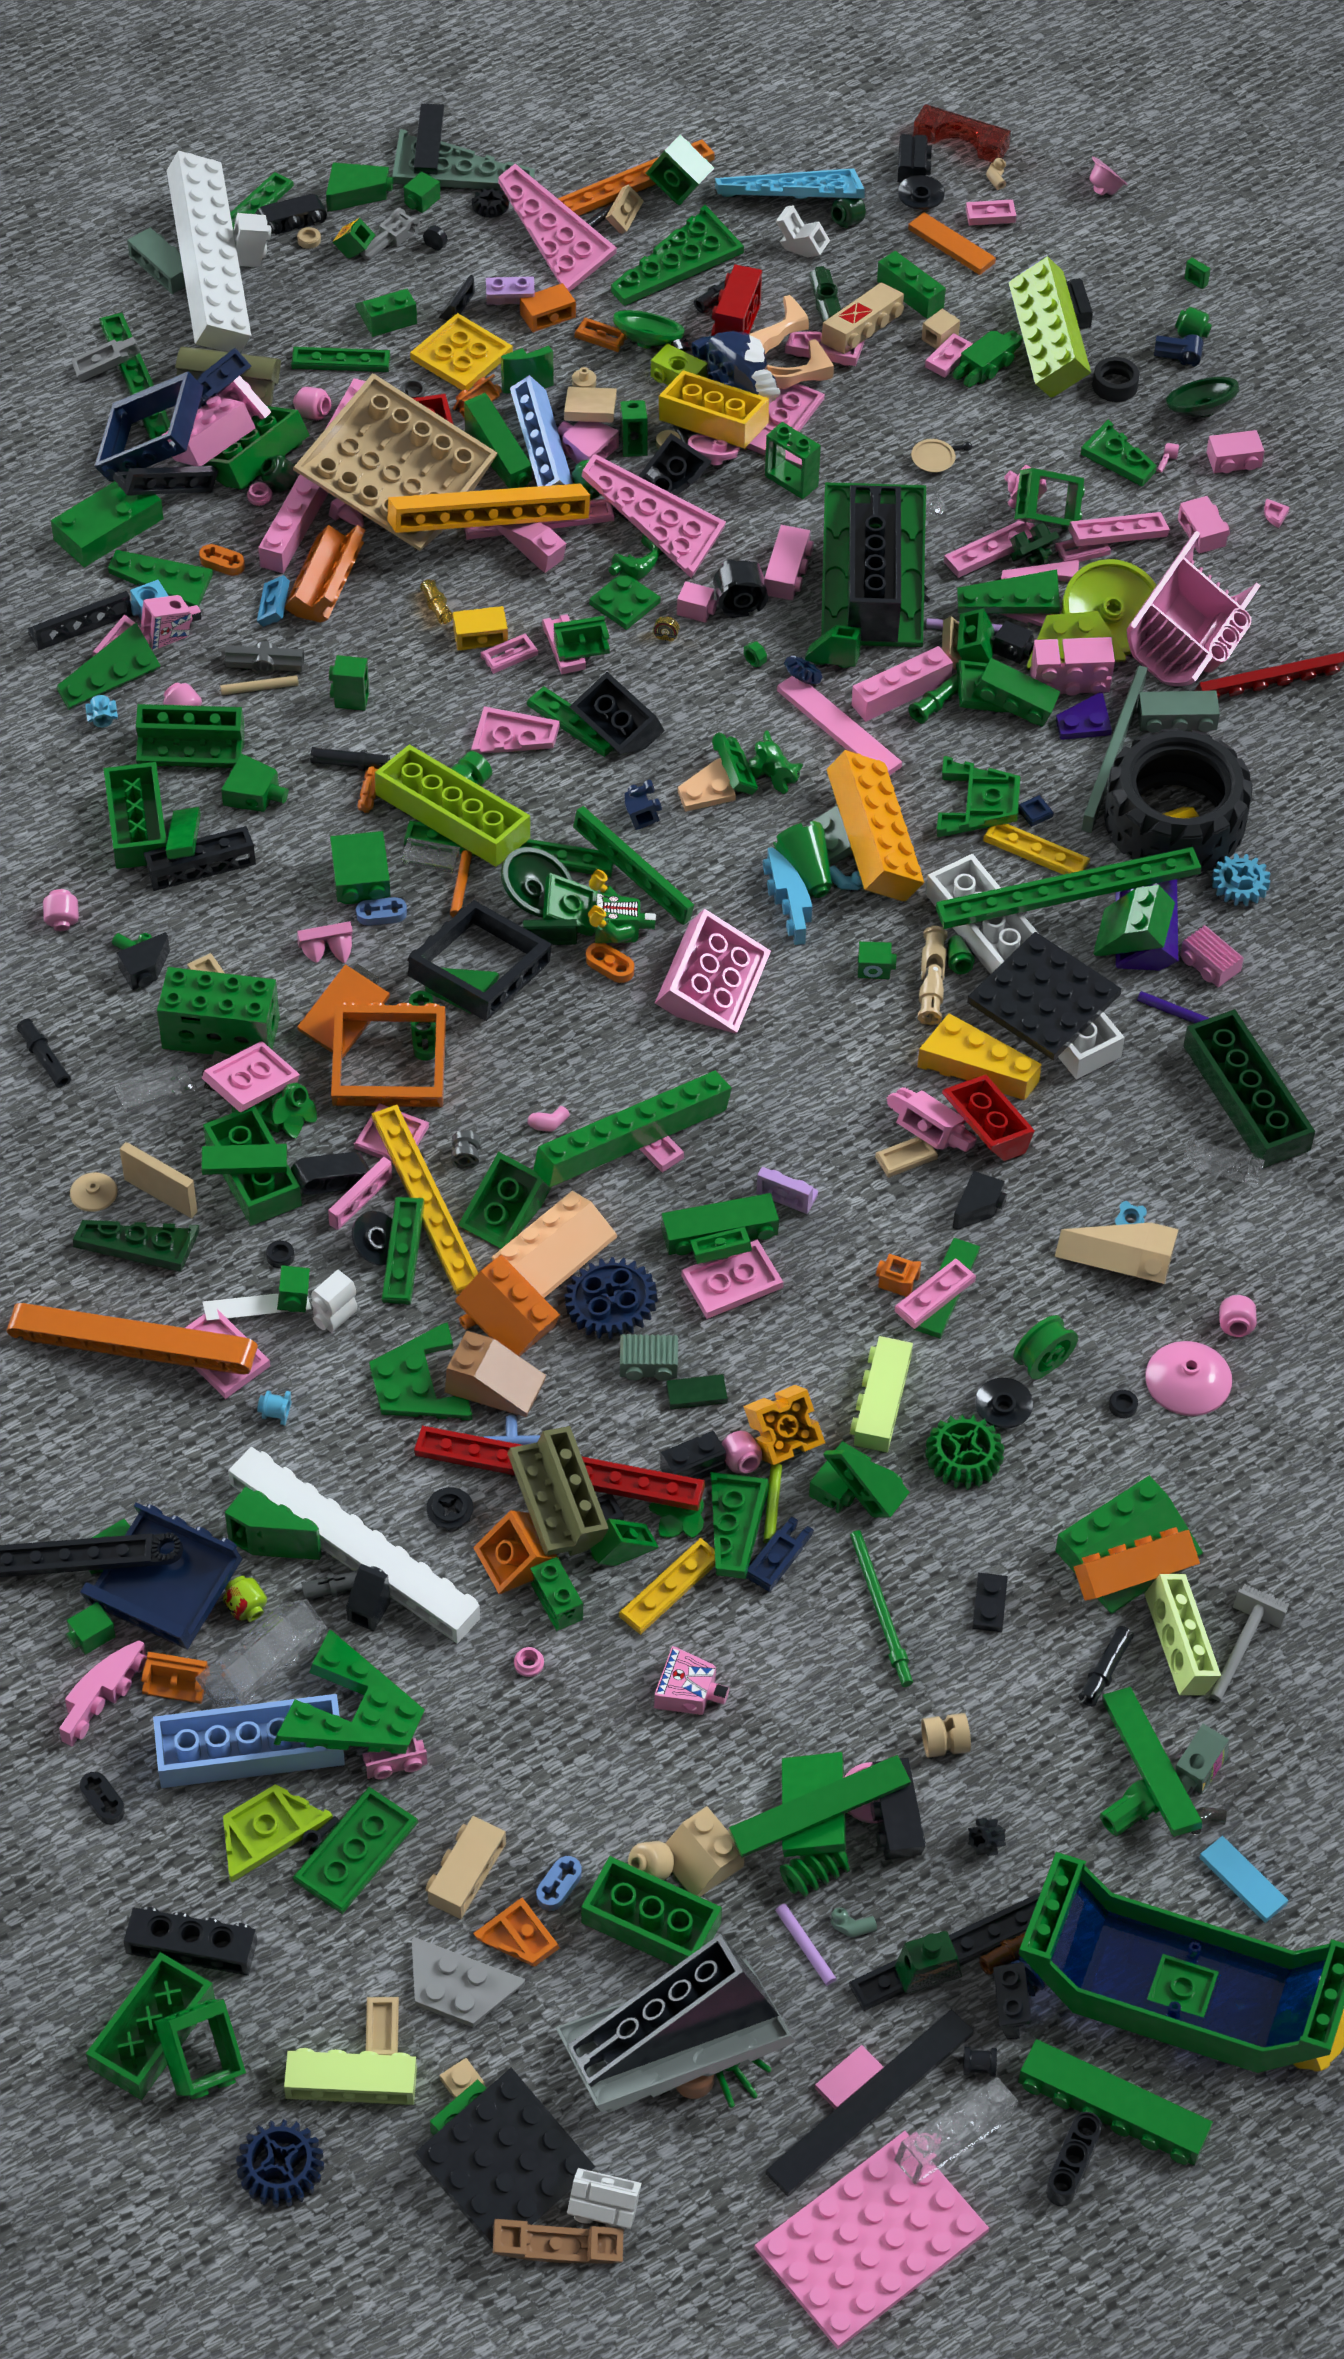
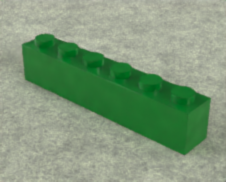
M1038 2039L1035 2040L1020 2071L1018 2083L1022 2084V2087L1027 2092L1034 2095L1041 2093L1052 2098V2102L1063 2109L1071 2107L1079 2112L1094 2113L1102 2123L1111 2126L1110 2128L1114 2133L1123 2137L1130 2135L1140 2140V2143L1147 2149L1153 2151L1160 2149L1170 2154L1172 2160L1182 2165L1189 2163L1195 2166L1211 2131L1213 2121Z

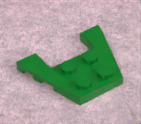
M943 757L942 780L969 781L966 813L938 812L937 837L1018 821L1020 776L992 768L986 771L975 768L974 763L965 761L964 764L953 762L952 757Z
M448 1322L369 1362L381 1415L419 1417V1415L436 1416L438 1419L451 1417L467 1421L472 1420V1412L467 1399L457 1396L436 1398L425 1354L453 1349Z

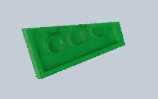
M1057 569L958 587V613H966L984 608L988 614H1059L1060 599Z
M134 623L59 683L57 690L66 707L70 710L90 701L95 696L103 695L160 669L161 665L138 624Z

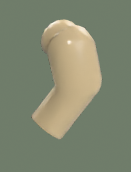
M996 158L986 172L987 178L997 190L1006 186L1005 180L1001 177L1006 167V162L1001 158Z

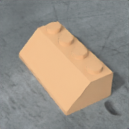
M571 1191L494 1254L492 1260L502 1254L538 1293L545 1298L616 1239L617 1234L591 1201Z

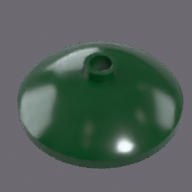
M1211 377L1196 380L1173 390L1166 398L1167 406L1179 414L1192 417L1200 416L1201 418L1210 417L1215 412L1223 409L1236 397L1239 392V384L1237 380L1229 377Z
M523 847L512 851L506 857L501 867L502 884L510 899L525 912L542 918L546 877L552 873L573 881L566 867L557 858L546 851L532 847Z

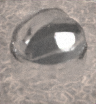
M936 495L926 502V511L931 516H939L944 513L946 506L940 495Z

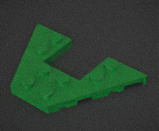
M329 1630L309 1673L364 1695L352 1722L338 1715L330 1714L308 1703L294 1699L277 1733L274 1744L280 1745L281 1741L304 1742L305 1746L309 1748L322 1746L326 1749L348 1750L349 1746L368 1747V1752L387 1751L395 1754H406L425 1709L337 1634Z

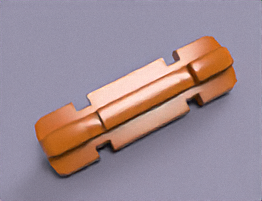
M372 766L365 772V781H363L357 805L358 810L364 813H369L373 809V799L376 796L375 772L378 769Z

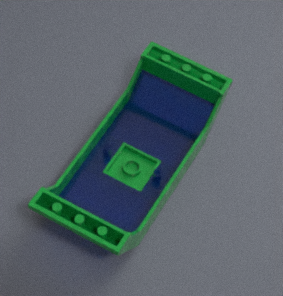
M1059 1852L1055 1853L1019 1949V1955L1072 2013L1256 2073L1330 2055L1344 2010V1943L1331 1939L1330 1944L1297 1951L1283 1948L1114 1894L1085 1866L1086 1861Z

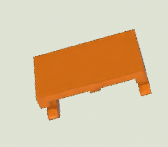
M148 1652L141 1682H144L142 1694L201 1704L209 1678L208 1663L202 1660Z

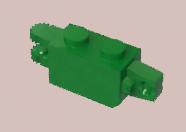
M1014 330L1003 335L998 331L988 332L961 352L960 364L955 368L952 377L959 380L967 375L963 383L968 388L978 382L982 384L988 378H994L1001 368L1011 365L1015 357L1014 352L1022 345L1023 337Z

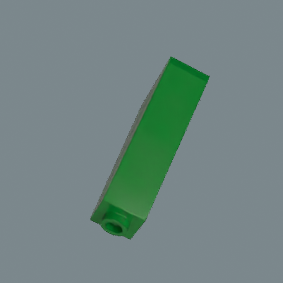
M483 393L465 401V432L497 452V456L490 465L509 489L522 488L529 482H532V465L488 395Z

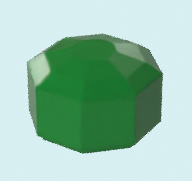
M754 641L744 646V656L753 667H760L767 662V653L760 643Z

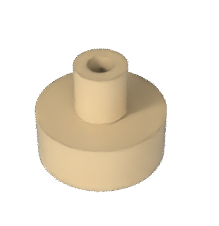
M586 367L580 368V370H577L572 375V386L595 388V373Z

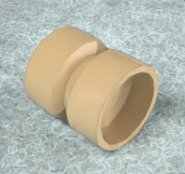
M965 1713L947 1715L945 1720H942L939 1716L923 1718L921 1720L922 1739L927 1758L944 1756L948 1750L952 1754L968 1753L971 1751L970 1730Z

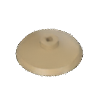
M938 439L920 441L913 447L911 452L913 462L920 469L931 473L945 471L953 465L956 458L953 448L948 443Z
M96 1172L88 1173L74 1181L70 1189V1198L79 1209L90 1212L100 1211L109 1207L116 1199L117 1185L108 1175Z

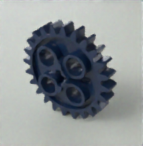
M611 1257L609 1263L605 1264L601 1258L599 1259L598 1266L590 1262L588 1263V1271L580 1268V1277H571L572 1284L566 1286L568 1294H565L567 1314L570 1315L572 1323L576 1322L578 1330L585 1328L586 1335L596 1331L597 1338L600 1339L603 1333H607L609 1340H611L614 1333H618L620 1336L624 1334L625 1330L634 1334L633 1326L636 1325L643 1328V1319L651 1320L650 1311H656L655 1302H658L656 1283L653 1282L651 1273L646 1274L644 1266L637 1269L636 1261L626 1265L625 1258H622L619 1263H615L614 1257Z

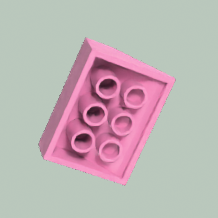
M704 909L689 922L655 1004L678 1018L736 1034L771 951Z

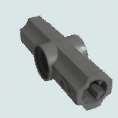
M261 641L255 647L227 645L225 649V667L252 669L256 674L263 672L267 673V675H271L274 670L302 672L304 668V649L277 648L275 644L268 641Z

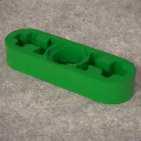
M426 991L414 992L409 997V1004L412 1006H419V1001H424V1005L434 1003L432 995ZM411 1022L413 1053L415 1057L422 1061L435 1058L436 1022H426L431 1025L427 1030L416 1028V1025L421 1022ZM422 1039H427L428 1050H423Z

